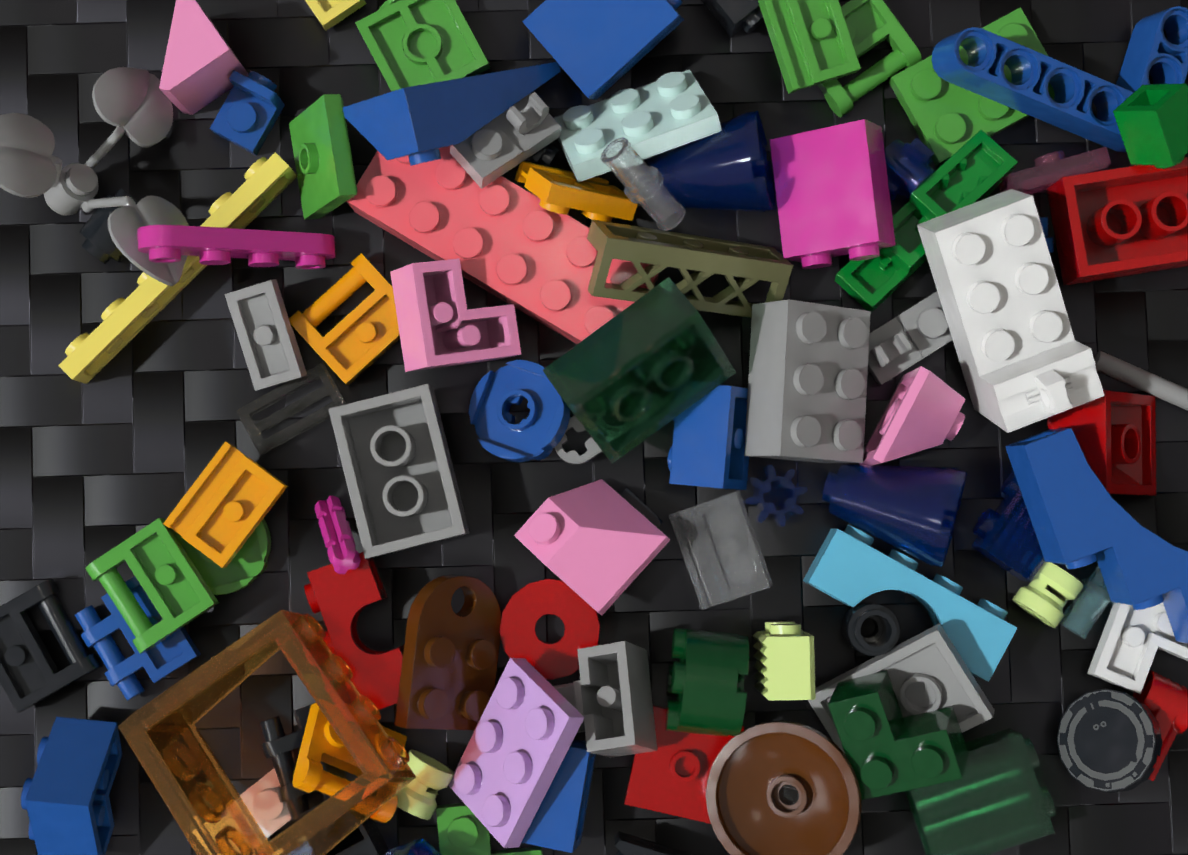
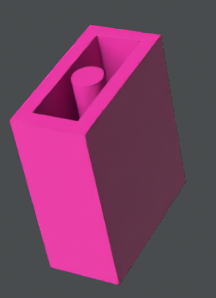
M862 119L770 139L784 259L801 262L802 269H816L831 266V257L849 254V260L851 261L868 260L879 257V249L896 246L881 126Z

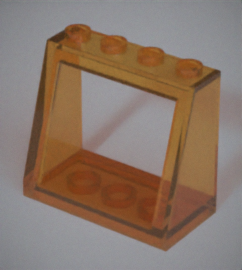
M280 610L135 711L118 726L197 855H326L416 778L407 764L410 758L406 749L398 740L387 735L378 721L381 719L378 708L368 697L360 695L350 680L353 677L350 667L341 657L332 654L323 640L325 632L322 626L307 613L302 614ZM281 649L363 774L275 838L268 841L195 724Z

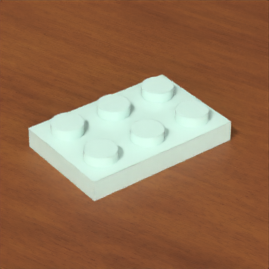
M690 69L683 72L664 74L656 82L636 89L619 90L608 99L589 106L579 105L572 107L563 115L554 118L562 127L561 135L557 139L578 183L722 131L716 110Z

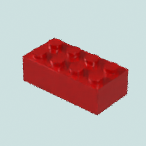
M1188 157L1184 158L1179 164L1164 169L1156 168L1154 165H1135L1065 176L1047 188L1063 286L1188 266Z

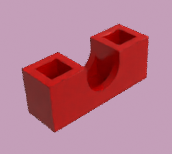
M364 552L358 553L361 561L356 570L348 569L345 574H339L334 571L333 564L331 563L307 572L310 583L304 585L305 594L313 613L321 611L327 631L321 633L326 653L331 661L338 659L345 677L339 680V688L348 709L356 708L359 717L397 703L404 645L387 651L371 649L363 643L358 634L357 624L361 612L368 605L387 598L374 558L365 559Z

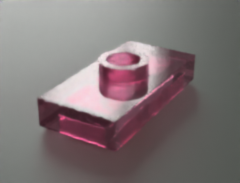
M1107 147L1065 158L1064 151L1046 154L1034 160L1035 167L1010 173L999 184L1001 192L1014 189L1030 195L1047 190L1048 187L1065 176L1104 171L1111 164Z

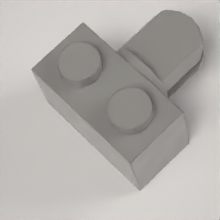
M627 641L577 649L580 680L553 687L585 717L577 733L585 732L587 752L612 758L657 751L647 650Z

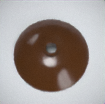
M770 721L752 726L740 732V735L733 737L722 748L714 760L708 776L706 787L708 816L718 840L730 855H843L857 832L861 817V792L855 771L843 751L831 739L809 726L790 721ZM785 785H792L797 789L799 793L798 801L793 802L785 797L783 792Z

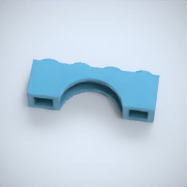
M847 525L844 532L839 529H830L803 579L805 583L851 607L856 606L866 597L884 590H900L911 595L926 609L933 626L941 624L972 675L982 680L990 681L1017 630V627L1004 621L1008 614L1007 611L983 598H980L978 604L975 605L959 596L963 590V587L937 573L933 580L917 573L915 570L919 565L918 562L894 549L891 550L888 556L871 547L874 541L873 537L851 525Z

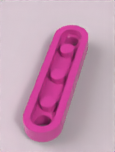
M149 225L137 229L138 251L148 253L149 261L156 263L181 261V255L199 256V263L203 265H225L231 263V258L248 259V266L274 267L279 265V260L295 261V268L322 269L326 267V260L335 258V236L329 234L184 225Z

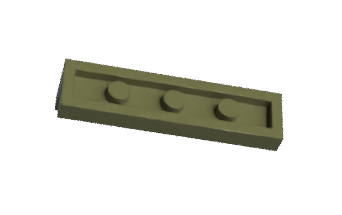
M599 220L591 221L587 237L588 241L598 251L588 291L592 296L752 318V304L755 303H748L742 292L759 280L769 281L771 285L765 303L783 300L794 266L787 259H784L783 255L774 247ZM612 259L631 261L637 270L635 275L620 285L606 283ZM640 263H646L649 265L643 268ZM667 267L678 268L684 279L667 291L656 290L650 279ZM687 270H694L695 272L690 275ZM714 273L724 275L730 286L713 297L702 296L697 287L698 284ZM733 276H735V277H741V278H740L739 280L735 281V279H734ZM645 283L647 288H640L639 286ZM689 290H691L694 295L685 294V293L688 292ZM737 297L738 301H733L731 299Z

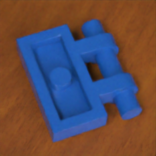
M134 576L125 583L152 625L154 626L163 620L137 578ZM108 594L101 597L111 613L107 618L101 620L93 605L84 608L74 615L84 630L81 637L87 647L95 648L108 669L104 674L112 687L117 685L127 701L145 691L135 675L140 669L144 668L152 682L156 683L201 655L184 626L152 649L140 654L132 642L136 638ZM118 630L122 631L135 654L125 659L111 636Z

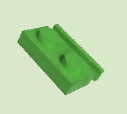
M758 0L788 94L854 74L861 69L839 0Z

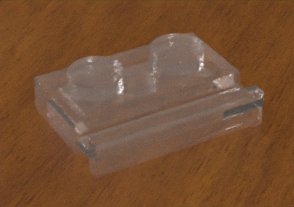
M740 490L668 515L702 610L773 586Z

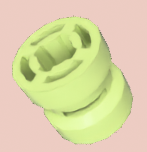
M1040 558L1032 570L1034 578L1028 586L1020 587L1012 600L1039 621L1056 629L1064 617L1063 607L1069 600L1077 598L1084 585L1054 563L1045 562L1043 558Z
M409 750L402 763L405 772L397 781L395 791L398 797L397 807L416 817L429 820L437 807L435 798L438 795V790L448 787L454 772L443 763L424 753Z

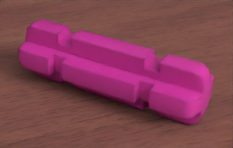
M330 495L327 500H318L314 509L319 519L325 547L328 548L327 554L330 563L333 564L334 571L339 574H345L348 569L356 570L361 560L358 551L355 550L356 544L349 522L346 521L347 516L340 499Z

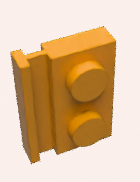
M521 162L515 177L517 182L525 183L524 187L540 198L539 205L542 208L558 214L567 215L570 208L583 211L582 214L592 220L611 222L612 218L615 217L632 221L639 203L618 187L608 185L609 181L606 179L593 177L578 183L574 173L571 171L531 162Z
M225 441L163 524L181 535V538L221 568H227L288 486L235 448L230 442Z

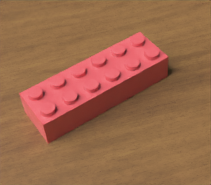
M450 146L439 149L441 159L410 166L408 156L387 160L379 151L376 152L356 185V195L347 201L355 213L436 261L460 258L462 276L506 303L514 304L516 309L608 363L643 303L597 297L589 293L588 286L598 252L587 239L589 227L569 215L558 214L542 208L539 205L540 198L503 176H500L481 189L450 154ZM612 259L606 283L620 285L635 275L637 270L631 261ZM640 263L643 268L649 265L646 263ZM659 273L650 279L653 285L658 280ZM645 283L639 286L640 288H647Z

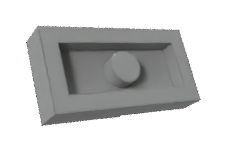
M534 92L528 94L460 144L450 146V154L482 189L559 138L562 127L549 114V107Z
M276 279L224 294L255 391L307 375Z
M937 291L869 334L868 370L878 386L952 341Z

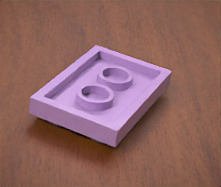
M525 658L509 659L448 785L503 848H517L520 846L585 718Z

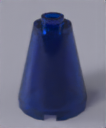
M759 111L746 112L721 123L722 131L643 159L642 168L635 169V181L639 197L641 199L648 197L652 207L754 212L773 210L775 206L771 161L767 159L765 145L768 144Z
M842 464L838 474L828 473L822 501L830 503L829 513L931 566L943 567L953 535L957 512L961 504L967 471L959 470L957 467Z

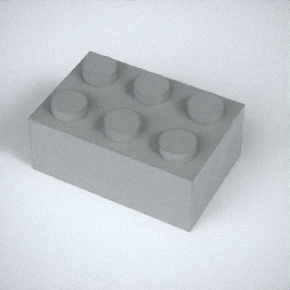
M790 299L752 304L744 456L817 463H863L871 311Z
M424 384L328 409L365 559L470 533L433 387L429 384Z

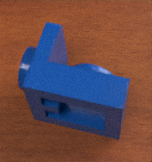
M233 70L229 80L234 86L210 129L213 133L257 156L285 104L278 94L274 92L277 85L271 80L254 71H250L246 77Z

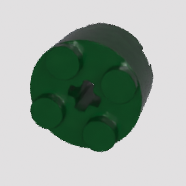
M674 628L672 658H678L679 661L674 662V666H668L666 696H675V700H668L665 730L726 737L728 735H740L747 693L743 691L745 675L749 673L748 637L735 633Z

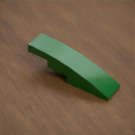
M980 130L911 193L909 202L892 216L896 246L879 249L880 256L877 258L850 261L836 274L835 282L866 311H871L872 313L927 260L917 225L986 199L1017 166L1018 161L983 130Z

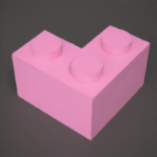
M460 258L411 263L390 272L405 372L493 361L521 355L514 304L467 310Z

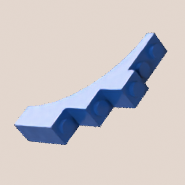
M1072 428L1050 429L1005 446L1045 562L1065 564L1067 569H1076L1097 561L1111 602L1132 605L1134 610L1150 608L1163 602L1176 641L1188 644V551L1173 546L1141 526L1110 496L1088 465Z

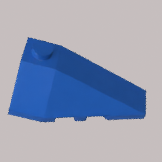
M557 62L417 85L398 89L342 108L345 118L387 160L408 156L410 166L441 159L439 149L460 144L557 75L561 70L560 65Z

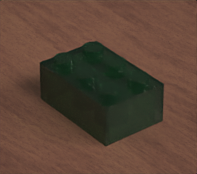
M669 277L543 369V372L566 405L612 464L736 373L699 312Z

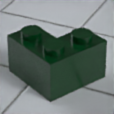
M887 670L838 682L828 702V706L845 755L857 776L861 800L963 779L969 753L953 706L903 718Z

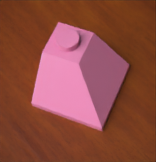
M922 366L904 374L864 448L863 463L859 464L865 467L881 464L941 445L945 438L952 441L965 420L966 415L959 411L966 399L934 373Z
M602 479L548 497L514 535L545 566L601 616L670 541L662 531Z

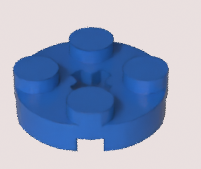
M527 360L507 362V366L499 368L496 372H488L476 385L469 405L471 424L475 425L476 434L480 438L478 441L482 447L495 456L512 462L545 459L551 454L553 448L558 445L567 430L570 419V392L561 384L555 374L537 363ZM523 398H526L528 400L527 408L530 409L527 419H522L520 424H514L515 416L509 413L512 404L520 405Z

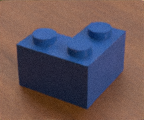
M56 717L49 737H42L37 751L38 766L33 778L26 779L21 793V807L27 810L30 820L29 839L35 840L38 855H105L115 826L109 793L123 754L117 722Z

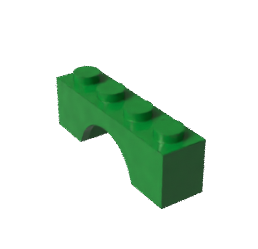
M1187 84L1142 85L1113 111L1131 165H1154L1156 168L1164 169L1175 166L1184 160L1185 155L1188 153Z

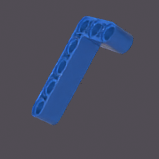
M1180 6L1172 7L1142 18L1136 23L1116 85L977 27L964 29L942 39L932 51L931 61L937 75L949 83L1117 152L1125 153L1126 149L1113 111L1142 85L1150 84L1149 74L1152 77L1153 84H1184L1188 72V9ZM1163 28L1166 31L1167 39L1164 36ZM959 46H962L967 52L968 65L960 58ZM1004 64L1011 71V83L1005 77ZM1048 83H1050L1054 89V100H1052V98L1049 95ZM1092 101L1097 109V118L1092 112Z

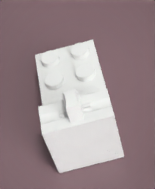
M1009 189L917 225L974 410L1009 433L1105 396L1097 374L1091 348L1076 341L1074 338L1033 195Z

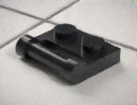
M54 579L47 580L0 606V684L16 713L25 711L102 667L95 653L89 655L57 597L60 590ZM35 606H39L71 664L61 671L58 670L27 614V611Z

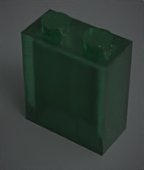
M1010 728L965 743L969 756L963 779L904 791L925 855H989L1055 833L1050 817L1056 816L1055 806L1045 786L1039 787L1034 768L1039 767V759L1034 745L1029 738L1023 739L1022 734Z

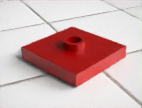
M653 705L657 751L634 754L624 804L711 824L706 804L708 776L719 752L735 736L728 735L726 737L666 731L667 708Z

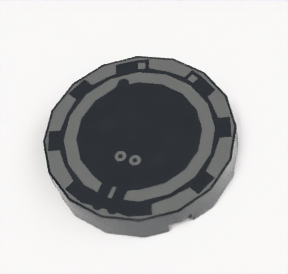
M1110 689L1086 692L1073 701L1060 719L1057 734L1060 759L1069 774L1085 787L1107 793L1129 791L1148 780L1155 769L1153 766L1156 763L1157 755L1160 756L1163 743L1159 723L1149 707L1128 693Z

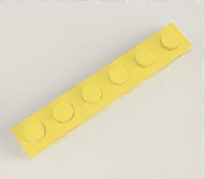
M276 152L269 159L266 157L258 159L246 171L244 175L246 181L233 194L226 192L211 205L208 211L211 216L200 226L245 229L297 178V174ZM187 256L181 278L174 286L159 282L143 272L137 280L139 286L126 299L121 297L112 302L101 315L104 321L90 335L87 332L83 333L69 344L65 350L67 357L58 366L72 380L87 384L207 265L199 263V256Z

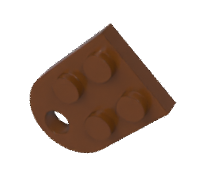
M443 575L427 583L415 597L407 619L395 726L406 729H476L494 692L501 637V611L498 601L491 589L482 581L469 576ZM461 588L464 593V604L461 610L455 614L451 606V600L454 592Z

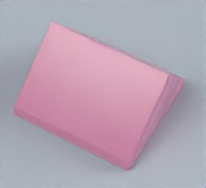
M176 0L159 89L182 113L193 115L234 86L229 80L233 70L246 77L249 74L196 0Z

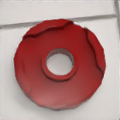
M550 578L528 583L512 595L502 612L500 636L504 651L508 657L525 658L545 679L550 680L572 675L579 670L577 649L597 646L600 631L596 610L562 580ZM543 615H556L563 621L565 631L559 641L546 643L537 636L535 626L538 619Z

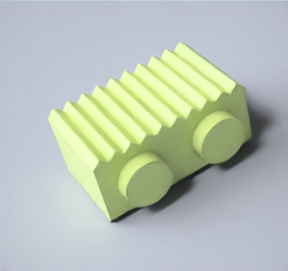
M795 621L765 622V631H757L753 635L757 640L753 647L758 650L753 655L758 660L754 665L758 670L754 675L758 680L754 687L769 701L816 699L814 636L801 630V624H795Z

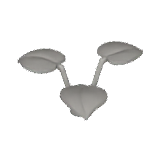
M117 67L106 71L98 78L92 91L95 110L105 122L116 126V129L84 164L72 163L62 169V160L52 155L55 148V137L52 131L38 119L22 113L0 115V188L24 198H34L44 194L47 205L54 212L65 216L73 215L81 208L85 213H90L96 208L123 206L115 209L108 217V231L116 247L130 262L150 277L169 286H174L179 282L187 256L181 255V261L173 263L150 262L148 253L138 251L137 229L143 226H189L186 218L175 205L161 197L152 195L142 198L137 204L129 196L93 198L97 194L99 187L98 177L93 169L121 139L124 133L138 146L148 148L158 144L170 131L173 122L172 102L159 89L160 80L155 75L150 74L144 69Z

